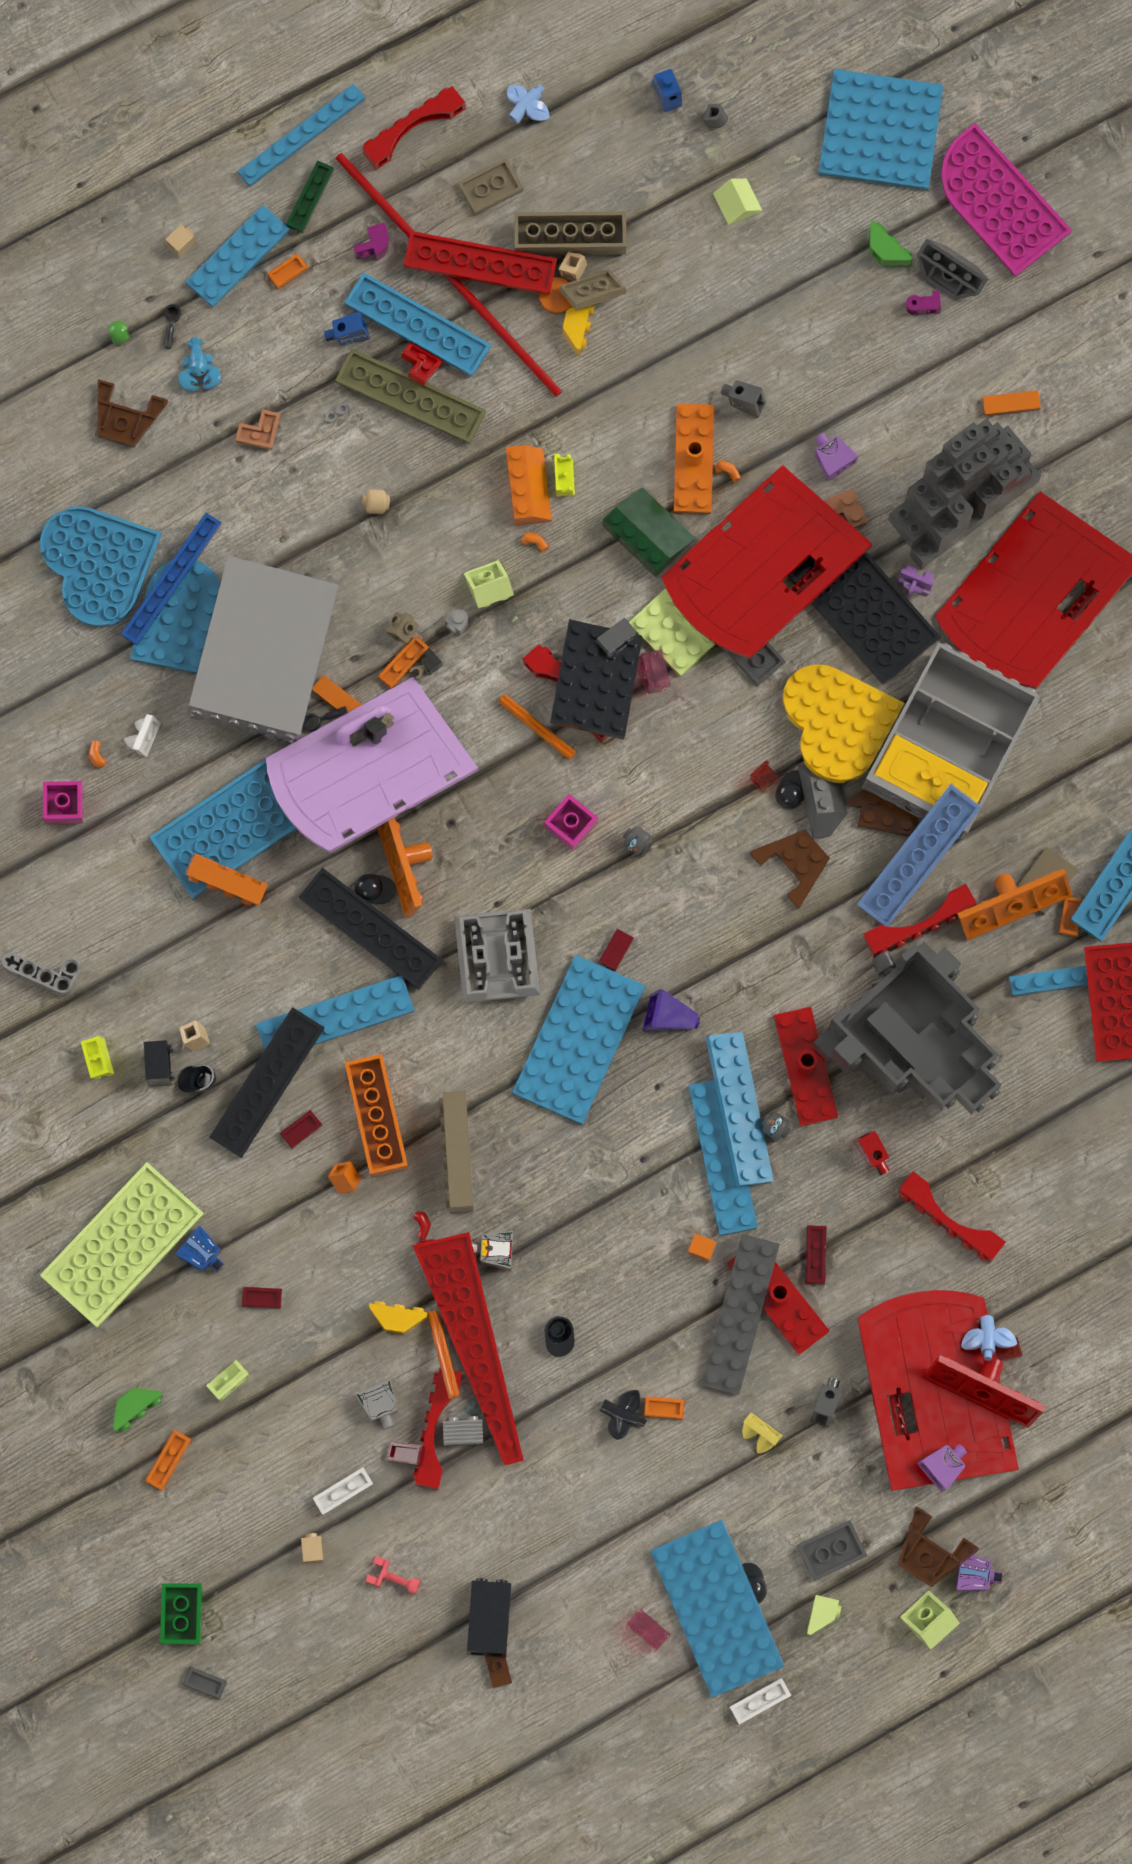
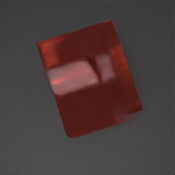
M767 760L750 774V780L762 792L778 779V775L769 767Z
M1015 1337L1017 1345L1014 1347L1001 1348L995 1346L996 1358L1002 1363L1022 1357L1018 1337Z

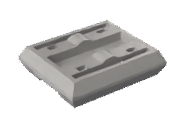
M531 909L454 916L463 1003L540 995ZM522 921L527 948L523 950L520 947L517 923ZM464 927H470L473 955L466 954ZM522 954H527L530 985L525 986ZM467 960H473L477 991H471Z

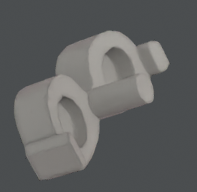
M339 404L335 412L329 411L325 419L327 424L333 423L337 420L338 416L348 413L350 409L349 404Z

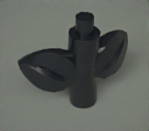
M630 1390L623 1393L619 1397L617 1405L607 1399L602 1404L600 1412L612 1418L608 1423V1431L616 1440L622 1439L627 1435L629 1425L636 1427L638 1424L645 1427L647 1420L641 1418V1414L636 1412L640 1405L639 1390Z

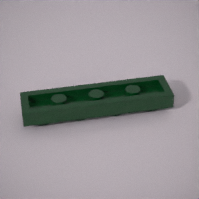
M317 160L286 222L287 227L302 234L304 233L334 172V167Z

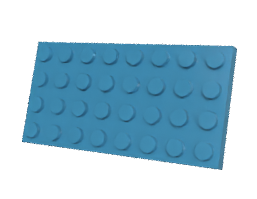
M265 759L149 838L193 900L208 890L205 887L206 883L201 881L198 884L188 880L189 876L185 875L194 853L215 861L220 865L237 870L297 829L285 816L275 798L268 777Z
M575 955L512 1094L583 1125L643 994L645 985Z
M723 1519L650 1551L712 1698L785 1667Z

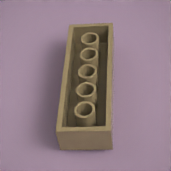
M626 211L514 212L515 251L536 255H567L568 251L582 255H626Z
M466 1091L442 1092L443 1098H439L440 1113H444V1117H440L441 1132H445V1136L441 1137L442 1150L446 1151V1155H443L444 1170H448V1174H444L445 1189H449V1194H445L446 1209L450 1208L451 1214L474 1212Z

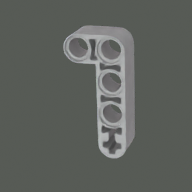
M7 953L2 958V964L8 973L63 997L69 996L72 993L81 975V967L75 959L66 960L59 973L15 953ZM14 960L16 965L11 964L9 966L7 962H12ZM74 965L77 967V970L74 973H68L67 968ZM27 967L34 968L33 973L30 975L24 974V970ZM44 975L51 976L49 982L44 983L41 981ZM61 983L69 984L66 990L59 989Z

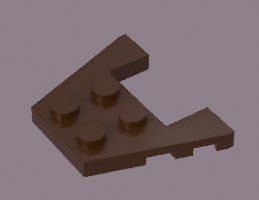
M98 379V438L134 448L167 406L168 399L152 395L146 412L111 403L110 399L115 384Z
M806 830L750 852V855L760 867L776 854L801 882L800 885L787 895L797 909L802 906L813 885L830 860V857Z
M916 1506L898 1565L928 1586L933 1587L980 1548L963 1537L953 1554H950L921 1534L932 1516Z

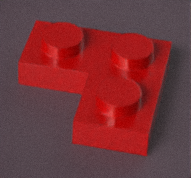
M412 342L401 354L402 359L415 365L410 370L408 378L422 386L428 382L443 361Z

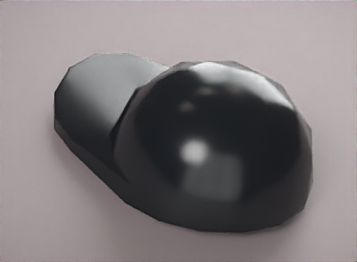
M799 770L786 773L776 789L775 799L783 808L794 809L804 800Z
M364 874L356 880L354 885L355 893L368 903H388L396 892L394 882L390 878L376 874Z
M207 1064L188 1066L179 1075L178 1087L184 1093H204L210 1091L215 1085L216 1073Z
M563 1316L550 1318L545 1324L544 1329L547 1351L555 1357L565 1356L574 1347L573 1325L569 1319Z
M744 1563L742 1566L758 1604H760L767 1595V1586L763 1572L756 1564Z

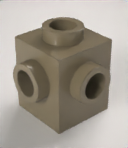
M395 612L384 631L395 641L408 644L411 637L415 634L418 624L409 613Z

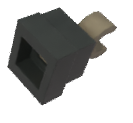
M430 648L424 652L425 657L421 660L422 664L410 669V674L414 671L419 672L416 681L422 678L426 670L433 674L443 666L442 661Z
M387 713L381 721L377 717L367 721L364 724V736L373 744H379L381 738L387 734L386 728L394 725L392 721L394 716Z

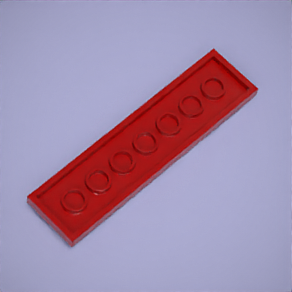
M411 231L404 268L550 296L557 258Z

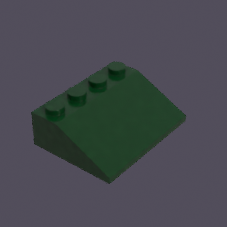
M643 487L616 506L603 519V527L655 577L696 539Z

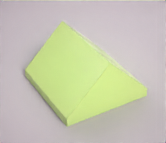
M747 178L730 179L713 193L728 226L762 212Z

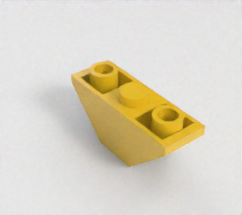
M595 305L577 311L571 307L566 311L562 334L576 355L580 356L581 351L586 349L587 339H584L585 333L590 331L591 322L588 320L589 316L594 314Z
M374 1301V1304L369 1303L370 1311L385 1332L405 1335L428 1317V1313L424 1312L423 1308L413 1307V1310L405 1309V1306L400 1304H394L391 1307L386 1306V1303L381 1301Z

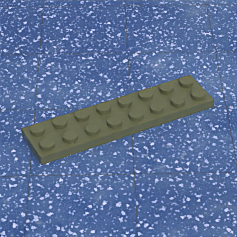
M351 349L335 380V383L469 445L486 414V410L428 383L422 386L408 378V374L354 349Z

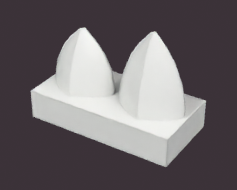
M148 714L145 718L134 722L139 734L131 735L124 739L128 747L144 757L148 756L161 725L160 721Z

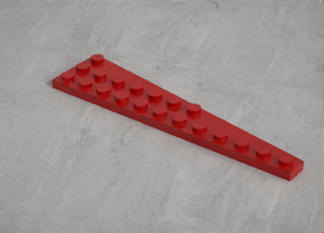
M470 1232L413 1245V1249L504 1465L524 1461Z

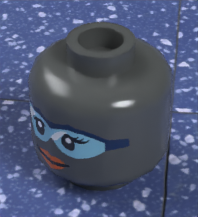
M639 826L633 829L628 828L623 835L625 839L624 846L635 854H640L641 852L644 854L652 843L650 840L651 835Z
M777 1112L768 1113L761 1124L763 1127L762 1132L775 1141H778L781 1137L785 1139L791 1130L788 1128L790 1122Z

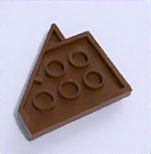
M865 789L846 800L845 804L847 806L861 808L858 827L910 836L916 829L918 817L907 812L911 811L907 806H905L907 810L905 811Z

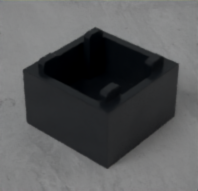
M167 1040L144 1042L145 1078L148 1087L170 1086L172 1081H175L173 1072H171L170 1053H173L171 1044L168 1045Z

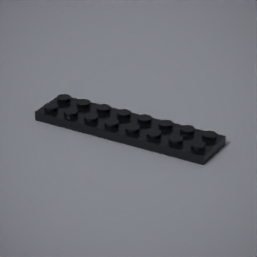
M324 868L318 872L299 896L301 901L399 976L403 977L404 980L417 990L423 987L443 962V959Z
M292 1007L209 1138L242 1158L325 1027Z

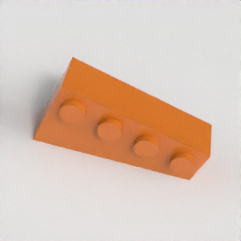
M196 853L193 854L185 872V875L189 876L188 880L197 884L199 881L206 883V888L215 892L218 888L224 891V896L234 899L235 896L241 898V903L250 907L252 904H260L268 886L265 882L257 881L253 877L239 873L234 869L220 865Z

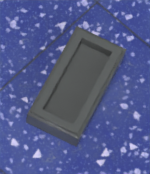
M623 618L599 636L596 642L609 655L633 637L637 631Z
M190 1666L183 1685L220 1700L227 1681Z

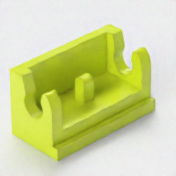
M554 454L556 496H575L573 459H571L570 454H567V457Z
M96 1036L81 1041L90 1078L101 1079L102 1076H113L114 1071L105 1039Z

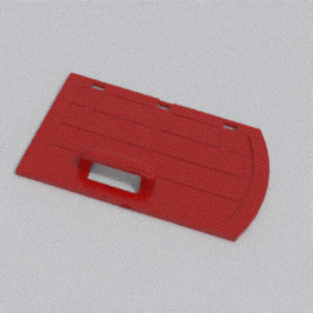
M782 465L661 577L676 608L698 632L718 646L751 659L872 546V543ZM771 483L774 487L766 493L764 489ZM728 522L732 524L727 531L721 529ZM809 556L812 557L815 566L791 589H788L782 581ZM686 561L690 563L684 570L679 568Z
M1040 491L993 546L988 555L977 565L939 610L935 618L950 641L960 652L967 654L970 659L975 662H983L987 668L992 671H1000L1004 677L1017 680L1021 686L1037 689L1131 577L1132 554ZM1032 511L1035 515L1030 521L1024 519ZM996 554L998 556L997 560L993 564L988 562ZM1082 580L1086 583L1085 591L1064 614L1057 607L1076 584ZM959 597L962 601L957 607H954L952 603Z
M951 1290L920 1291L887 1300L857 1318L891 1491L934 1484L917 1463L946 1445L950 1446L953 1450L960 1444L967 1452L961 1458L965 1467L954 1481L1019 1470L1008 1418L924 1378L926 1370L939 1355L949 1357L952 1361L965 1365L979 1374L981 1373L985 1361L981 1348L964 1350L961 1344L968 1331L979 1329L977 1319L988 1315L984 1297ZM909 1392L918 1433L911 1434L907 1433L900 1397L903 1393ZM887 1396L889 1397V1402H890V1407H891V1412H892V1418H891V1413H890V1408H889V1403H888V1398H887ZM1007 1437L1009 1449H1003L1001 1438Z

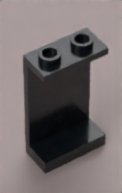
M477 1578L476 1581L472 1580L467 1655L507 1657L511 1583H508L507 1580L497 1579L496 1582H488V1579Z

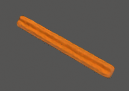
M506 694L502 695L499 699V703L567 759L573 758L575 755L574 749Z
M436 1310L428 1312V1319L448 1398L456 1399L459 1397V1391L439 1313Z

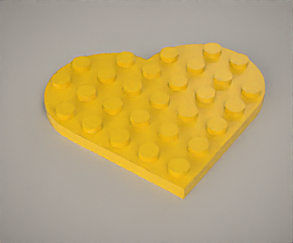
M819 664L803 667L793 673L785 685L782 696V703L788 719L803 731L800 739V752L805 760V765L816 776L835 783H844L852 779L856 780L869 770L905 704L834 667Z

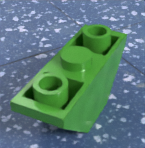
M873 220L869 228V254L882 267H909L913 259L912 254L906 248L903 249L894 236H889L880 223L877 224Z
M136 1388L129 1390L117 1400L114 1430L117 1433L120 1431L122 1433L131 1427L130 1423L133 1420H140L147 1414V1409L151 1406L153 1408L158 1406L162 1402L163 1394L155 1390Z

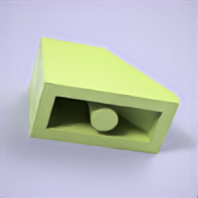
M815 1596L806 1633L807 1636L813 1635L832 1623L835 1617L839 1618L842 1607L838 1605L839 1600Z

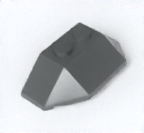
M926 239L917 253L924 279L954 299L979 295L988 281L987 276L978 266L946 245Z
M799 764L798 769L812 838L830 837L848 814L842 784L821 779L812 773L805 764Z

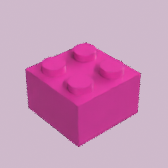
M81 781L43 782V820L45 824H83V784Z
M568 794L544 822V828L574 851L597 825L598 817Z

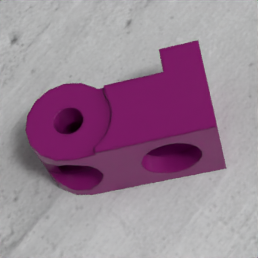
M932 291L931 296H909L906 300V311L910 315L940 314V291Z

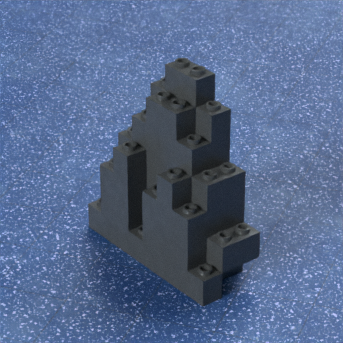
M987 418L978 425L974 422L947 441L943 445L942 452L926 463L923 477L908 488L905 502L890 512L889 522L911 547L910 556L921 570L1039 482L1041 474L1029 461L1031 452L1009 426L1002 428L998 422L992 425Z
M925 942L920 946L914 943L901 955L897 967L852 1008L848 1009L845 1006L831 1019L828 1029L814 1041L812 1046L827 1063L832 1060L846 1075L850 1071L854 1073L859 1068L874 1084L879 1081L892 1095L896 1092L901 1093L909 1085L922 1099L927 1096L941 1111L945 1107L949 1109L957 1100L971 1115L975 1111L979 1113L985 1108V1102L989 1098L993 1100L999 1095V1089L1002 1085L989 1072L998 1063L996 1060L999 1054L972 1028L979 1017L977 1014L980 1008L953 982L958 977L957 974L960 972L958 969L961 963L946 947L936 954Z

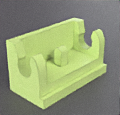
M235 1360L206 1386L221 1402L247 1380L250 1375Z

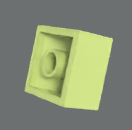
M499 560L464 573L478 608L488 607L494 602L506 600L514 595L508 575Z
M927 1591L900 1616L902 1621L929 1649L936 1646L960 1624L952 1611L930 1591Z

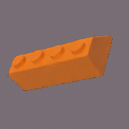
M527 445L506 447L514 525L552 521L543 449Z

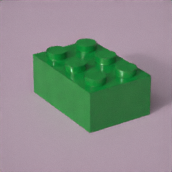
M162 1583L161 1645H202V1584Z

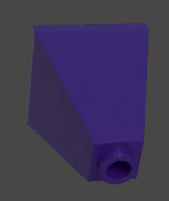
M659 989L650 994L642 1031H691L698 1028L700 1018L698 1013L665 990Z

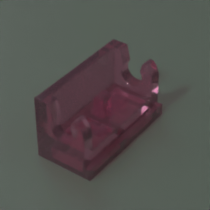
M662 650L641 653L638 663L646 694L666 690L665 688L670 687L671 684Z
M639 1609L627 1623V1626L655 1651L671 1635L642 1609Z

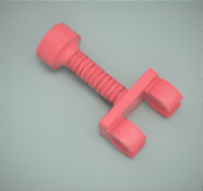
M378 1556L374 1557L372 1563L383 1567L379 1578L368 1574L365 1582L380 1588L383 1579L386 1578L406 1587L408 1593L416 1594L421 1580L414 1577L412 1580H406V1578L404 1579L401 1576L387 1571L390 1561Z

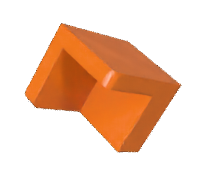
M351 1161L335 1164L328 1176L339 1194L355 1191L361 1181V1177Z
M695 1233L687 1254L709 1262L716 1241Z

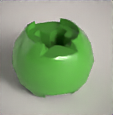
M114 321L109 325L108 330L113 343L123 344L130 338L125 322Z

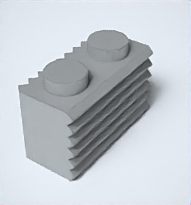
M478 1416L466 1417V1420L460 1421L458 1417L447 1418V1421H443L444 1447L483 1445L482 1420H478Z

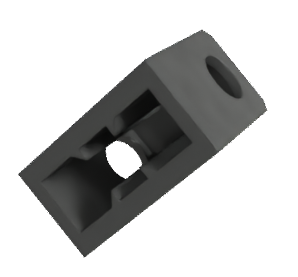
M736 380L733 386L724 384L721 389V394L729 398L732 407L759 418L766 404L762 388Z
M829 1378L827 1385H822L810 1422L829 1428L841 1394V1390L838 1389L839 1380Z

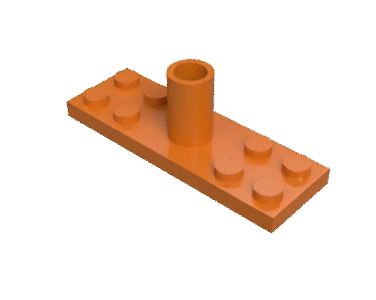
M677 403L674 513L711 514L713 404Z
M394 817L378 826L377 830L404 916L409 918L419 910L423 903L422 895L418 893L416 887L417 879L412 874L410 865L432 860V849L428 842L404 847L400 836V825Z
M1064 868L1018 888L1012 876L1005 873L999 875L994 880L999 896L957 914L964 936L969 941L1072 897L1073 894Z

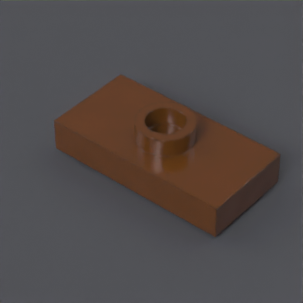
M485 1656L493 1688L512 1684L506 1658Z

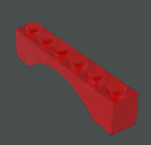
M453 86L442 89L438 96L429 98L424 102L423 106L411 110L407 117L398 119L391 128H386L376 138L367 140L362 147L363 155L375 170L379 169L391 161L398 142L411 129L431 120H451L466 109L465 101Z
M538 644L523 658V665L535 677L557 682L561 661H556L551 656L552 652L546 646L542 647ZM591 733L600 743L609 737Z
M964 884L950 891L939 910L923 922L906 927L880 925L864 933L863 939L872 956L875 957L894 947L899 949L906 945V941L910 939L915 941L921 938L923 933L930 931V933L934 932L945 922L950 924L956 921L957 913L974 907L977 903L967 884Z
M914 1171L899 1188V1197L906 1203L910 1201L914 1204L916 1211L931 1217L930 1221L938 1227L940 1225L946 1229L945 1232L954 1239L957 1237L961 1240V1245L969 1251L972 1249L978 1253L976 1256L983 1262L988 1261L991 1263L1006 1242L991 1230L971 1229L950 1219L935 1202L929 1183Z
M439 1368L438 1373H434L432 1384H436L435 1391L430 1392L428 1403L432 1404L431 1410L426 1411L424 1421L428 1423L427 1429L422 1430L420 1441L424 1442L423 1446L426 1447L422 1466L414 1469L412 1480H415L416 1486L439 1490L443 1472L435 1452V1429L444 1408L452 1400L448 1398L441 1368ZM454 1371L459 1391L463 1374Z

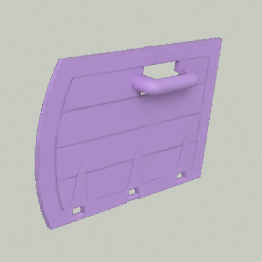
M414 677L266 758L271 788L283 813L303 836L328 853L339 849L398 816L401 812L416 806L479 771L474 761ZM387 713L394 716V719H392L394 725L386 729L387 734L381 738L379 744L375 745L369 739L355 747L350 743L349 735L362 729L367 721L374 717L383 719ZM453 773L456 775V777L452 778L449 781H446L445 779L447 776ZM403 801L405 805L395 810L394 806ZM352 830L354 834L344 839L342 835Z

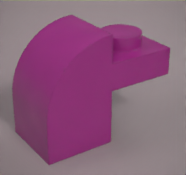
M385 222L367 227L370 241L353 246L356 259H367L374 254L377 261L386 255L389 249V235Z

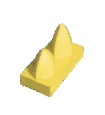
M750 1413L743 1422L742 1434L744 1439L760 1434L757 1441L758 1454L771 1449L783 1436L753 1413Z

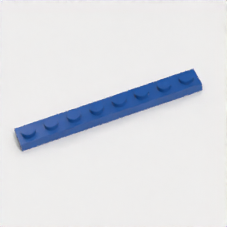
M205 512L121 633L122 637L138 646L222 525L221 521Z

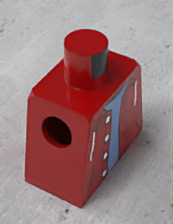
M870 1131L853 1141L869 1168L875 1167L880 1176L890 1171L885 1160L889 1159V1155L876 1131ZM874 1151L878 1154L877 1159L873 1158Z

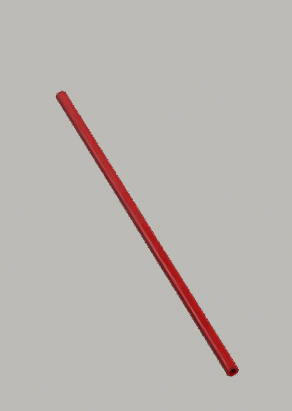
M343 153L338 154L335 159L409 238L410 232L414 231L410 225ZM443 275L555 397H558L562 390L459 278Z

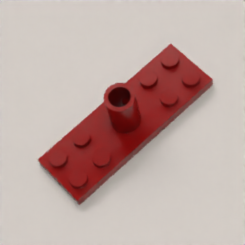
M806 1007L775 1014L773 1017L800 1127L838 1119L824 1058L812 1047L814 1041L819 1038L812 1008ZM809 1061L812 1066L806 1067L801 1062Z
M736 1256L727 1262L731 1270L733 1269ZM775 1262L763 1311L796 1353L801 1355L827 1335L830 1330ZM776 1291H780L784 1294L785 1298L777 1299L774 1294Z
M939 1355L924 1375V1378L1027 1428L1037 1420L1045 1409V1405L1037 1400L1030 1399L1019 1391L1012 1390L998 1383L1004 1365L997 1358L992 1357L990 1361L985 1360L979 1374L965 1365L952 1361L949 1357Z

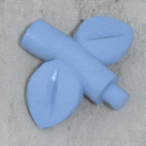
M539 84L527 93L526 88L521 85H510L507 89V98L515 104V107L508 116L517 124L525 114L535 121L548 120L550 118L548 108L542 101H539L542 97L541 93L545 88Z
M985 1315L980 1318L981 1329L968 1331L961 1344L964 1350L981 1348L984 1360L990 1361L995 1353V1346L1010 1348L1016 1346L1017 1341L1008 1329H995L994 1318L990 1315Z

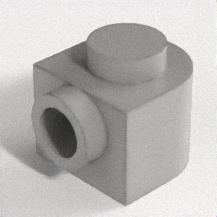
M460 609L451 612L445 620L446 628L453 634L458 633L461 635L468 626L466 612Z

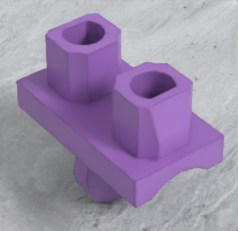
M907 565L905 569L902 568L897 583L909 590L908 596H912L913 592L928 596L934 582L932 580L933 574L924 572L920 576L916 574L917 569L912 565Z

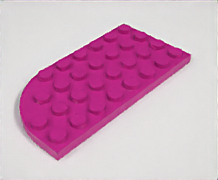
M976 123L960 134L950 145L945 155L941 172L942 186L946 198L953 209L1015 278L1071 234V228Z

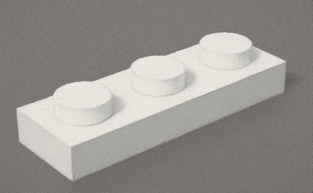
M362 1467L313 1497V1500L322 1515H325L374 1484Z
M781 1678L730 1706V1709L740 1725L787 1699L791 1694Z

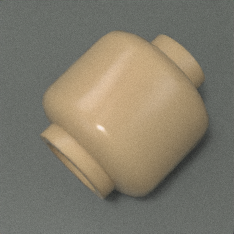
M369 489L366 495H362L361 505L365 507L367 513L383 514L385 510L389 509L390 497L384 490Z

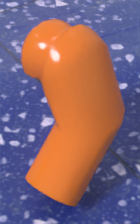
M721 460L715 465V470L718 473L727 472L733 482L741 479L734 464Z
M526 532L521 537L524 545L534 543L541 552H545L549 548L539 534Z
M93 740L88 758L95 767L103 768L106 765V759L102 758L99 754L101 742Z

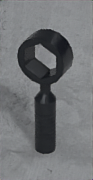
M175 304L168 305L164 310L165 318L169 321L164 344L166 349H171L173 322H177L181 318V310ZM171 309L178 311V316L173 318L167 314Z
M344 706L327 712L322 717L309 713L305 716L303 724L309 731H316L321 727L322 720H330L347 714L348 710ZM312 717L317 718L316 726H307L308 719Z

